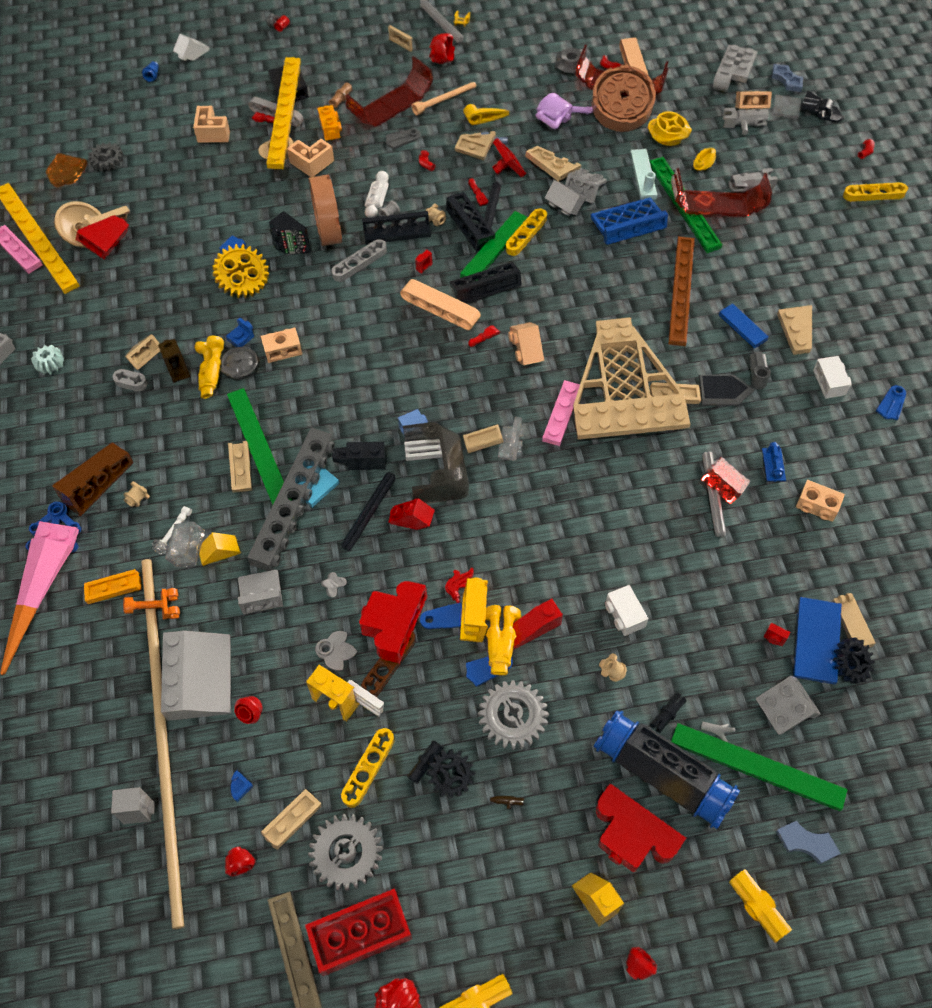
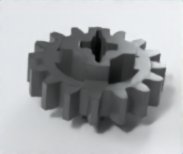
M102 142V145L97 144V148H91L92 152H88V160L91 167H95L96 171L101 169V172L105 169L107 171H110L112 168L116 169L115 166H121L120 162L124 161L123 152L116 143L111 145L108 142L105 145Z

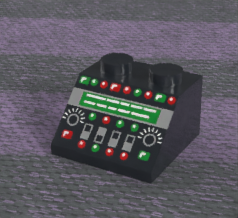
M285 211L269 221L270 233L273 239L272 243L277 250H281L285 254L311 252L307 228Z

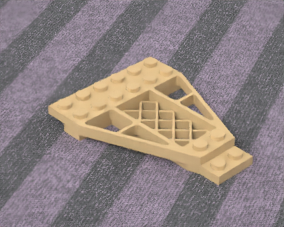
M631 317L596 321L597 335L573 405L577 438L588 439L690 428L684 393L634 326H632ZM642 350L659 373H646ZM626 351L633 354L630 358L624 356ZM597 353L601 379L587 380L595 354ZM609 353L615 356L612 360L606 357ZM620 359L625 363L623 366H620L616 362ZM630 365L634 367L635 370L633 372H630L626 368ZM611 367H613L618 371L615 374H612L608 370ZM639 371L641 378L636 375ZM621 373H623L628 377L625 380H622L618 376ZM632 379L638 383L635 387L629 384ZM665 380L676 395L653 397L650 395L648 382ZM614 381L620 384L617 389L611 386ZM641 386H643V392L639 390ZM624 387L630 390L627 395L621 392ZM584 388H603L605 402L579 404ZM636 394L641 398L632 399L631 397ZM617 395L623 400L614 401L613 399Z

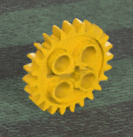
M235 244V249H232L229 245L228 251L222 249V254H217L218 259H214L215 265H213L212 270H214L213 277H216L215 283H219V289L225 287L224 293L230 291L231 297L236 293L237 298H240L241 294H243L244 298H247L248 293L253 297L254 291L259 293V288L264 289V284H267V277L269 276V272H267L269 266H266V260H261L262 254L257 255V249L252 252L251 246L245 249L244 244H242L241 248H238V245ZM246 259L249 262L244 263L241 260ZM226 265H231L233 268L229 269ZM249 274H254L256 277H250ZM233 280H239L240 283H234Z

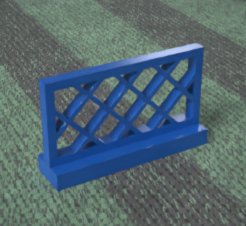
M650 197L592 213L591 219L603 234L604 242L608 245L667 228L668 213L661 211ZM639 211H643V212H647V213H646V214H642V213H638V212H639ZM624 215H628V216H632V217H631V218H626V217H623V216H624ZM609 219L616 220V223L610 222Z

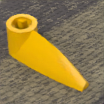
M469 104L464 108L463 113L471 125H478L509 115V110L497 108L477 109L475 105Z

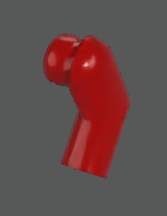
M872 139L863 142L865 149L858 152L860 159L873 154L875 143Z
M422 150L418 157L419 164L433 171L435 164L429 161V152Z

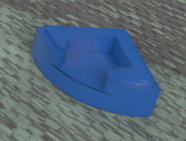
M237 770L231 779V794L238 803L253 785Z

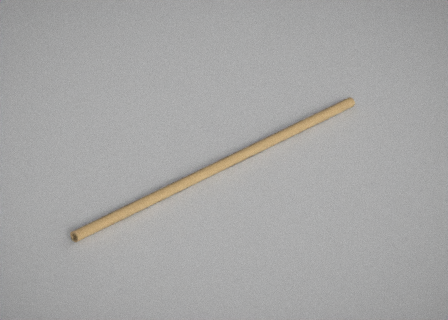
M145 559L142 561L145 601H154L152 561ZM147 608L145 610L172 929H181L184 927L167 727L166 719L161 713L162 671L156 608Z

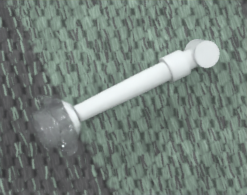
M184 506L162 540L155 539L152 542V549L156 553L166 554L169 548L166 542L180 524L185 521L186 516L191 515L192 509Z

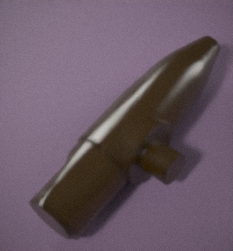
M495 796L490 798L491 802L505 805L507 809H511L513 805H524V798L514 796Z

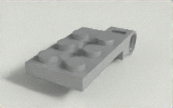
M728 45L715 75L712 89L727 93L731 80L746 83L758 51H754L751 48H741L737 45Z

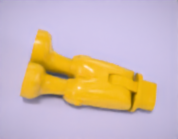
M208 336L206 342L199 341L194 346L195 351L204 357L198 374V390L201 392L202 399L212 397L213 391L217 387L221 366L220 356L224 349V340L218 336Z
M499 605L486 607V620L490 621L486 637L488 638L489 666H491V674L507 675L508 667L511 665L514 639L517 637L515 630L512 628L513 622L521 618V611L513 606L506 605L503 609L504 626L502 631H500L499 627L501 607Z

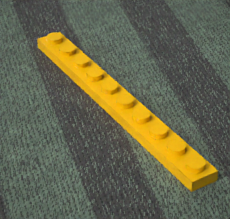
M285 58L267 158V169H284L301 67L300 58Z
M10 184L1 185L0 201L63 293L66 294L80 287Z

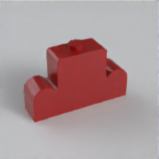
M410 581L398 584L396 588L397 596L373 591L367 605L362 608L359 621L362 634L374 638L377 655L381 659L399 664L428 597L426 585Z
M611 783L599 798L596 806L597 817L604 822L611 821V823L601 836L598 847L609 854L608 857L612 862L617 865L622 864L631 872L637 871L649 851H652L656 861L660 863L670 862L686 840V837Z

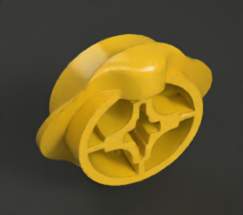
M670 111L660 113L657 118L652 119L648 124V130L652 138L666 146L679 144L682 139L688 138L692 131L684 117Z

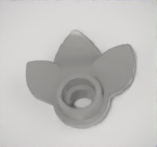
M334 632L328 639H322L316 645L315 651L317 656L324 659L326 666L336 671L343 670V661L353 658L357 653V650L352 645L345 642L347 632ZM324 648H330L328 652H323Z

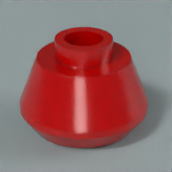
M254 696L240 698L234 705L236 717L245 724H255L259 720L263 709L261 701Z
M241 847L229 850V855L225 857V873L231 877L246 873L255 864V858L247 849H242Z
M632 947L626 960V971L633 979L637 980L639 978L644 980L657 973V965L646 951L640 947Z

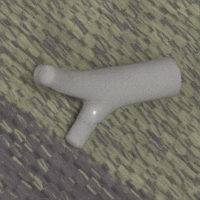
M703 721L701 730L712 732L726 742L728 741L724 733L736 731L735 728H728V724L716 725Z

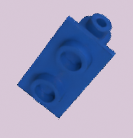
M772 442L768 448H762L766 480L786 481L781 448L776 442Z

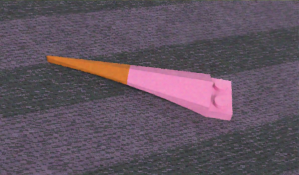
M39 522L35 536L31 539L1 666V675L6 674L40 603L73 550L79 532L78 528Z

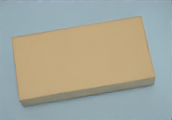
M498 424L463 435L468 453L504 442Z

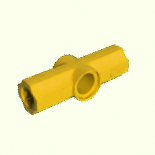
M746 869L729 881L743 900L748 914L756 922L759 921L775 943L792 930L776 910V904L772 897L765 890L759 888Z
M502 974L481 986L479 984L466 990L460 997L440 1008H490V1006L511 996L513 993L507 979Z

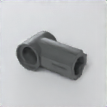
M755 352L749 356L752 375L751 385L755 389H764L767 386L771 371L767 367L766 355L762 352Z

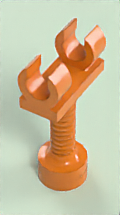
M162 589L160 601L136 602L133 600V597H124V614H133L135 609L162 608L163 619L179 618L180 607L172 606L168 608L167 601L178 599V589Z

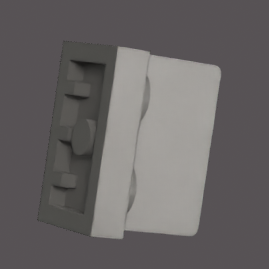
M584 168L569 173L565 185L586 197L585 201L594 203L599 186L605 184L607 179H604L601 174H590Z
M277 570L238 578L240 590L238 603L243 614L283 607Z
M794 676L786 678L756 698L779 735H782L807 718L814 719L821 715L799 680Z

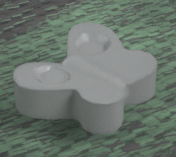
M331 572L328 574V579L323 580L321 585L326 588L328 597H335L337 588L345 586L347 581L345 578L337 577L336 573Z

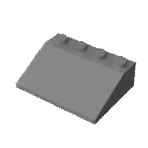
M194 631L163 633L161 713L167 721L231 714V636L229 634Z

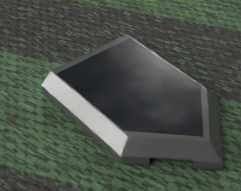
M699 375L702 406H739L748 395L755 391L754 388L736 375Z

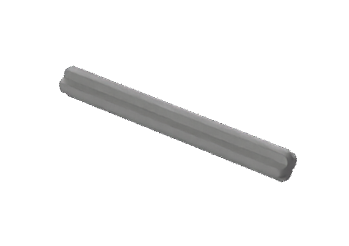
M420 0V6L447 33H450L457 43L463 42V35L427 0Z
M709 451L702 454L715 536L723 537L726 535L713 453Z

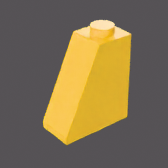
M589 873L572 885V888L599 927L618 914L624 904L610 882L593 873Z

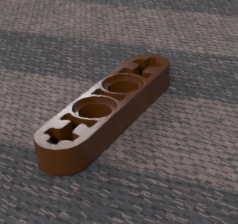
M413 631L400 664L379 658L362 681L361 687L368 691L366 686H372L375 682V690H369V693L375 697L380 694L414 647L416 638ZM380 667L388 668L389 671L385 676L377 674V670Z

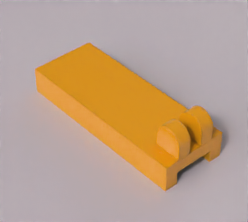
M133 569L84 583L85 602L91 604L141 590L139 572Z

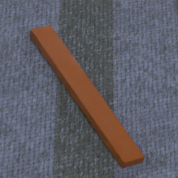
M679 236L677 238L668 345L686 347L695 238Z

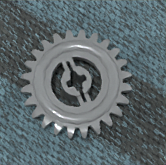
M512 680L510 685L503 681V687L496 684V691L488 690L490 696L484 695L482 697L486 703L479 704V708L484 710L478 712L479 717H484L479 721V725L486 724L482 732L490 731L488 740L496 737L495 745H498L502 740L504 749L508 743H511L513 750L516 743H519L523 749L524 741L528 742L531 746V737L539 740L537 731L542 734L545 730L541 725L546 726L548 724V721L543 717H548L549 713L544 711L547 708V704L540 703L544 697L536 696L538 694L537 689L530 691V684L523 687L522 681L516 685L515 681ZM510 700H518L527 707L529 718L525 724L522 721V707L517 703H511ZM501 704L505 708L503 720L507 726L500 722L497 715ZM509 714L517 715V719L514 716L509 717Z
M343 814L342 821H339L334 816V824L325 820L327 828L324 829L319 826L318 829L321 835L313 834V838L317 843L309 844L315 850L308 853L310 858H315V860L309 863L311 867H317L313 874H322L319 878L320 882L328 879L327 887H331L336 883V890H339L342 884H344L345 890L348 891L350 884H353L357 889L358 881H361L363 884L367 883L366 875L371 878L374 877L371 869H379L375 861L382 860V856L377 853L381 852L383 847L376 846L381 842V837L373 838L377 834V829L369 831L372 825L371 822L363 825V817L356 822L354 814H352L350 820H347L346 814ZM343 836H352L351 840L343 838L335 844L334 852L336 857L331 862L329 853L333 842ZM361 843L362 856L359 862L351 868H339L342 863L348 864L355 859L356 847ZM341 849H349L350 852L342 854Z

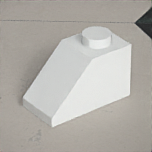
M179 34L173 51L179 54L178 57L186 61L189 59L194 61L209 51L210 48L198 40Z

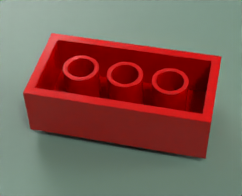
M395 888L305 925L318 970L322 976L412 940Z

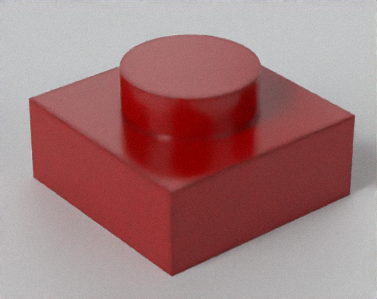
M429 250L424 251L415 258L416 271L420 274L432 265V253Z
M771 623L764 638L774 645L783 647L790 632Z

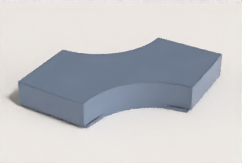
M773 65V79L781 81L788 91L801 92L803 78L792 73L787 65Z
M797 821L776 830L787 852H805L813 857L818 864L841 854L829 833H811L805 830Z

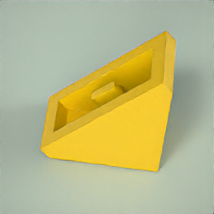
M213 532L197 548L203 566L241 554L236 536Z

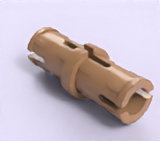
M344 83L341 89L335 92L333 98L329 100V104L333 105V108H337L341 102L346 100L347 95L352 91L351 84Z

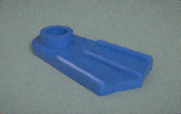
M892 386L876 409V412L884 419L898 420L906 397V390L902 386Z
M456 603L425 611L420 616V624L426 629L461 627L462 604ZM430 618L433 622L427 623L425 620Z
M489 656L466 663V678L476 687L498 676L491 674ZM511 657V665H510V667H508V670H509V669L512 667V665H513V659H512V657Z

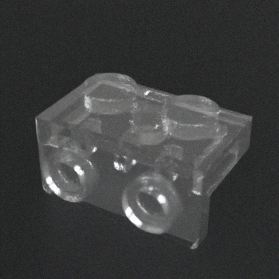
M515 417L513 427L503 426L502 438L504 442L500 443L499 459L517 460V454L521 452L523 441H520V436L524 437L525 425H522L521 417Z

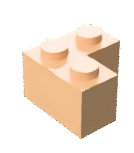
M197 106L193 127L197 142H229L230 129L227 117H215L213 106Z
M322 139L310 147L297 140L287 148L290 163L310 177H314L334 161L332 146Z
M529 322L511 326L508 337L510 342L517 346V351H515L516 360L522 365L544 361L538 325Z

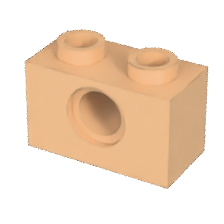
M737 91L735 108H770L772 92Z
M296 328L261 336L268 363L302 355Z

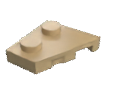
M490 131V134L481 135V133L463 134L455 146V151L484 160L496 137V133Z

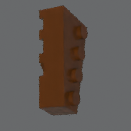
M112 442L53 484L52 487L61 501L70 510L82 516L133 464V461L128 452Z

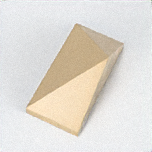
M390 25L388 27L389 39L411 52L413 50L412 37Z
M150 334L133 346L125 357L136 370H139L160 351L158 347L160 343Z

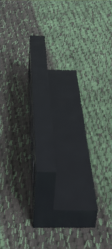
M464 192L447 196L445 210L476 252L480 251L483 247V242L494 239L496 234ZM463 199L464 203L457 202V200ZM464 209L472 211V214L466 213ZM472 220L479 221L480 225L473 223ZM480 230L485 231L488 234L482 236Z
M428 211L362 218L365 245L375 240L393 242L431 237ZM425 217V221H417L418 218ZM401 220H408L406 223H400ZM385 222H392L390 225H384ZM366 224H375L374 227H366Z
M509 262L450 281V286L454 290L457 300L469 303L522 286L521 272L513 262Z

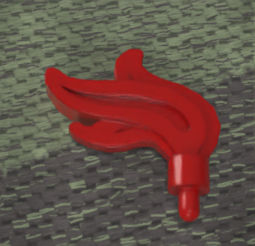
M605 55L602 56L600 65L607 69L618 68L622 65L609 61Z
M470 568L468 572L460 574L458 570H454V576L445 585L446 592L451 595L456 603H460L458 590L465 588L467 578L471 579L474 575L473 568Z

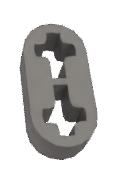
M119 369L113 374V380L118 387L133 391H142L147 387L146 378L141 373Z

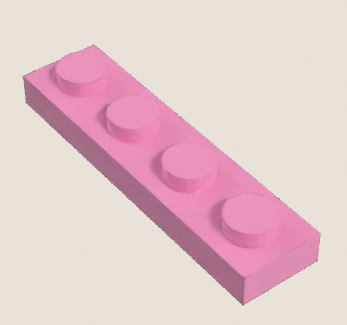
M5 225L0 227V246L28 274L43 266L41 261Z
M564 380L544 432L543 442L557 446L561 445L573 413V405L580 384Z

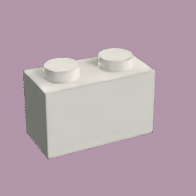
M839 356L817 360L813 371L825 399L845 396L851 387V379L847 376L845 366Z
M630 585L607 594L605 607L608 613H612L615 618L616 628L619 631L621 630L624 636L646 627L648 617Z

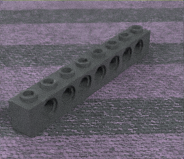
M310 428L247 557L251 566L265 571H272L274 567H278L282 550H286L289 543L288 538L296 529V521L298 517L303 515L304 504L306 500L309 501L311 498V489L314 484L318 483L319 473L321 469L325 468L327 456L334 449L335 443L333 442L332 434ZM293 497H297V498H298V499H296L295 501H291V500H290V499L293 498ZM283 514H290L288 517H282ZM276 530H282L281 533L274 534ZM270 546L274 547L273 550L266 551V548Z

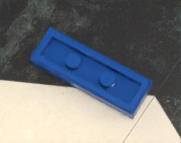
M734 304L719 312V316L754 349L768 340L769 336Z

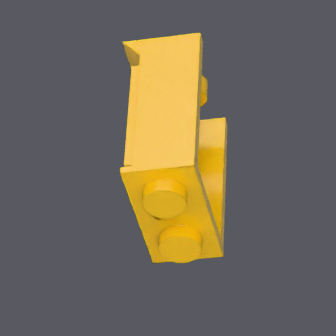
M477 577L467 578L462 597L460 640L483 643L488 628L485 623L488 580H482Z
M318 665L306 681L312 699L316 702L322 693L331 698L328 703L330 709L334 710L339 706L343 720L346 722L359 706L354 696V686L321 665Z

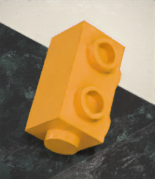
M333 105L317 108L325 141L340 138V131H342L341 122L339 121L338 112L334 111Z

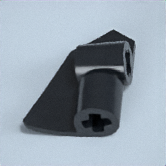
M810 91L806 92L801 111L817 114L819 118L828 121L839 122L844 120V116L834 106V102L831 99H822Z

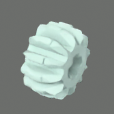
M44 345L43 348H38L37 352H33L31 360L38 372H41L43 375L46 373L51 375L53 371L58 372V368L63 367L64 357L58 347L55 348L53 345L47 347Z

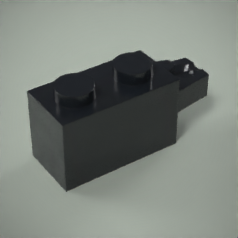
M347 442L346 447L333 449L332 459L333 462L347 464L348 470H386L385 443Z

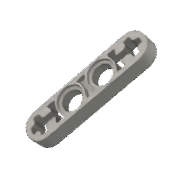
M253 97L248 103L249 108L253 112L275 117L276 103L258 97ZM293 110L291 126L299 127L304 118L300 112Z
M375 240L332 268L333 279L342 282L384 256L387 252L386 242ZM365 254L370 255L369 258H363L362 256ZM350 263H357L354 267L349 266Z

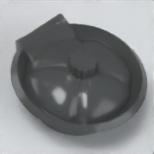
M576 48L563 49L556 55L555 68H559L566 73H577L587 65L582 52Z
M247 347L232 348L222 356L220 371L230 378L243 379L249 376L258 364L257 354Z

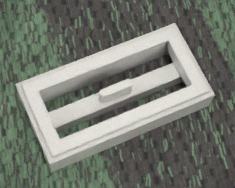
M441 438L404 442L406 461L443 457Z
M349 680L347 683L354 686L353 692L356 702L379 717L383 712L384 702L352 680Z

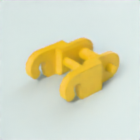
M456 11L454 16L455 26L463 24L465 27L469 23L470 12H468L465 18L458 17L459 11Z

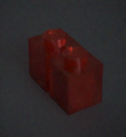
M722 457L717 459L701 478L713 490H719L717 493L729 504L739 498L750 483L746 477Z

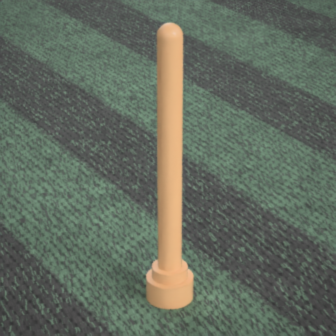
M469 83L426 102L417 101L412 103L413 113L416 116L420 115L430 106L474 89L476 83Z

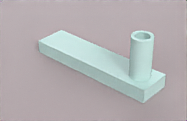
M647 149L631 150L630 157L640 200L650 197L652 200L657 199L654 183L655 173L651 170Z

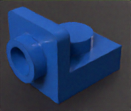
M239 317L237 319L239 326L226 335L227 341L235 347H243L254 338L251 323Z

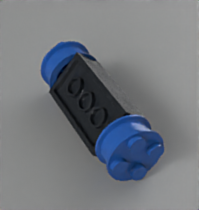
M617 710L611 720H608L602 730L604 731L603 735L594 744L596 752H604L613 758V763L618 762L623 768L639 776L644 782L658 789L663 795L670 797L683 808L694 813V817L698 815L709 822L711 829L713 827L718 829L725 814L729 812L740 792L737 789L738 786L732 787L720 779V774L716 777L717 771L643 723L639 725V721L634 723L623 715V711L619 712Z

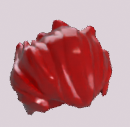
M450 33L438 34L433 37L429 46L431 48L429 55L431 62L443 64L454 60L455 47L452 46L453 36Z
M407 978L394 979L380 987L379 991L375 993V1008H422L419 1004L420 995L417 993L415 984Z

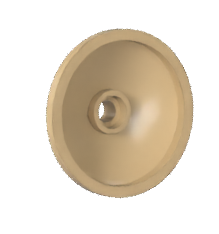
M68 202L62 205L56 212L54 219L56 230L68 243L78 247H85L75 240L78 231L76 229L85 227L82 223L84 215L88 214L92 218L101 215V213L87 203Z

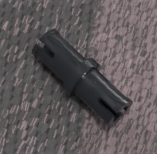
M675 693L669 703L662 706L659 715L650 723L652 729L660 723L655 731L661 733L669 721L676 718V713L687 702L685 697L683 696L677 702L681 694Z
M432 740L423 755H419L417 758L418 762L407 777L415 784H418L426 771L431 769L428 767V764L434 762L433 756H438L439 752L444 748Z

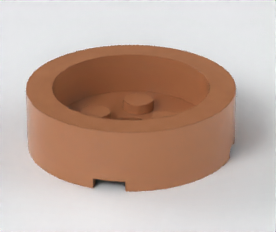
M620 65L618 68H609L604 71L596 80L593 89L592 110L596 119L606 128L619 132L632 131L642 126L652 113L656 97V91L651 78L641 69L629 65ZM626 93L628 97L621 98L620 94Z
M329 174L309 178L311 200L321 246L342 243L339 214Z

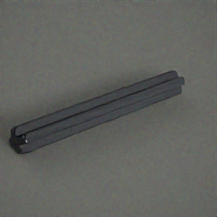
M497 181L492 184L484 216L491 229L501 191V184ZM485 231L480 232L482 236L488 234Z
M387 472L341 543L342 549L351 551L395 481L393 473Z

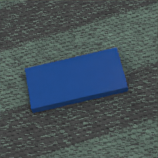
M804 597L799 598L793 669L794 677L837 684L838 669H835V666L838 664L833 658L837 657L834 650L839 649L837 644L840 643L842 604Z

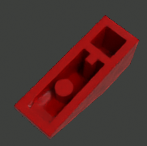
M553 599L538 605L513 623L512 628L517 636L514 639L513 650L562 624L563 614Z

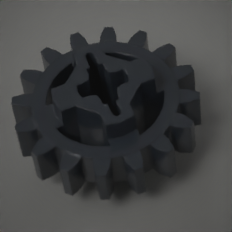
M857 637L842 639V642L837 644L839 649L834 650L837 657L833 658L838 664L835 666V669L840 670L839 677L844 676V681L851 684L866 682V679L871 678L869 672H874V669L871 667V664L875 663L874 660H871L873 652H868L869 645H864L863 639L858 640Z
M449 749L446 755L445 751L442 750L439 752L440 757L437 755L433 756L432 759L435 763L430 762L428 764V767L432 770L428 771L426 775L431 776L432 779L427 783L435 785L432 790L433 792L440 790V797L447 793L448 799H451L455 793L458 798L462 796L461 790L465 793L468 792L469 789L466 785L473 784V781L469 779L475 775V772L469 770L473 763L467 764L468 756L460 757L461 751L454 754L453 749ZM451 759L448 765L440 764L443 760ZM450 769L452 770V775H454L452 778H449V773L447 772ZM437 775H439L441 783L439 782ZM454 782L457 784H461L457 788H450V786H452Z

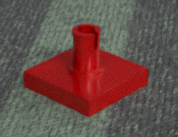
M498 138L495 139L493 143L503 158L492 166L493 170L499 175L509 165L522 178L527 173L514 153Z

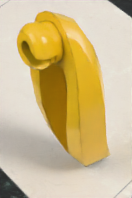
M714 148L702 150L696 156L693 167L698 171L711 167L716 159V150Z

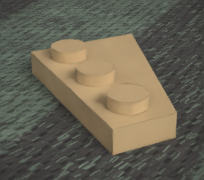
M539 146L526 151L525 154L526 158L558 182L568 177L569 173L581 168V164L576 163L574 165L569 163V159L555 157L553 152Z
M812 305L778 310L777 316L792 354L810 353L812 349Z

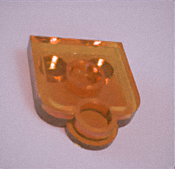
M58 153L46 169V174L50 183L55 187H61L64 184L70 185L78 180L88 163L86 159Z

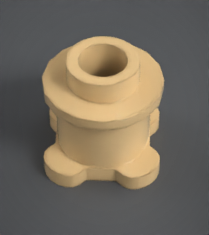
M433 204L431 208L426 209L429 214V222L432 221L435 226L442 225L445 222L446 213L438 210L437 204Z
M133 481L131 483L133 486L131 490L123 494L125 497L124 501L131 507H138L140 505L139 502L143 498L148 499L150 496L143 486Z
M614 653L610 654L605 660H601L599 666L602 669V676L607 677L609 675L610 680L617 682L625 677L627 667L624 663H619L616 660L617 655Z

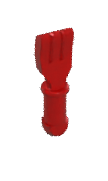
M255 112L252 116V120L256 122L266 121L267 123H274L275 119L273 116Z
M470 178L468 185L472 188L473 193L476 194L475 199L478 205L487 204L488 199L475 183L476 181Z
M491 325L484 330V333H480L473 339L471 338L468 341V345L475 347L478 343L500 334V331Z

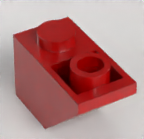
M417 498L393 506L388 523L419 530L430 526L435 510Z

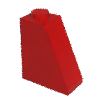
M113 215L79 229L75 240L105 260L126 235L129 224L124 219Z

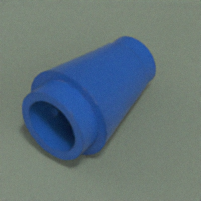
M152 61L142 70L143 78L146 81L152 82L156 80L159 68L158 63Z

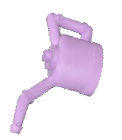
M550 93L539 103L536 118L547 124L550 128L558 129L560 123H565L571 119V113H585L588 115L593 113L592 106H572L556 93Z

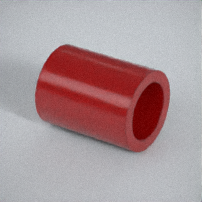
M282 15L274 23L275 29L282 32L289 25V18Z

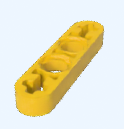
M900 182L849 185L845 188L843 197L851 202L902 199L905 197L908 187Z
M542 208L535 209L506 242V253L508 255H518L547 221L546 210ZM534 225L535 228L530 229L527 226ZM524 235L526 238L520 239L518 236Z
M382 728L375 733L342 790L341 798L347 807L353 808L361 803L394 744V736L389 729ZM385 735H388L389 742L384 741V743L381 746L382 750H384V752H382L379 749V746L381 744L380 736L385 737ZM371 753H377L380 756L379 761L376 763H370L367 758ZM360 772H367L369 774L366 782L361 783L357 781V775ZM354 783L357 787H359L355 792V796L357 798L356 800L351 799L350 801H348L347 794H352L355 790L354 785H352Z

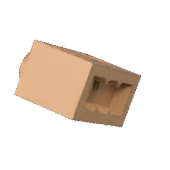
M807 480L796 508L819 516L823 520L833 522L839 512L845 494Z

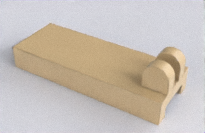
M123 206L92 218L86 214L82 223L86 227L113 215L126 220L130 210L127 206Z
M652 382L650 385V395L653 397L676 395L668 383ZM677 384L684 393L686 404H699L701 402L699 385Z
M243 441L240 444L228 443L233 493L251 491L248 442Z
M848 593L845 596L840 595L838 598L833 599L832 602L842 604L841 624L847 637H857L858 640L863 639L864 645L873 647L875 641L853 594Z
M305 789L261 831L262 835L268 843H271L274 849L278 850L321 808V803Z

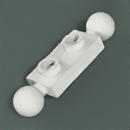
M385 171L378 172L376 174V181L371 184L365 202V215L368 218L376 217L378 214L377 208L383 205L389 185L387 182L389 177Z

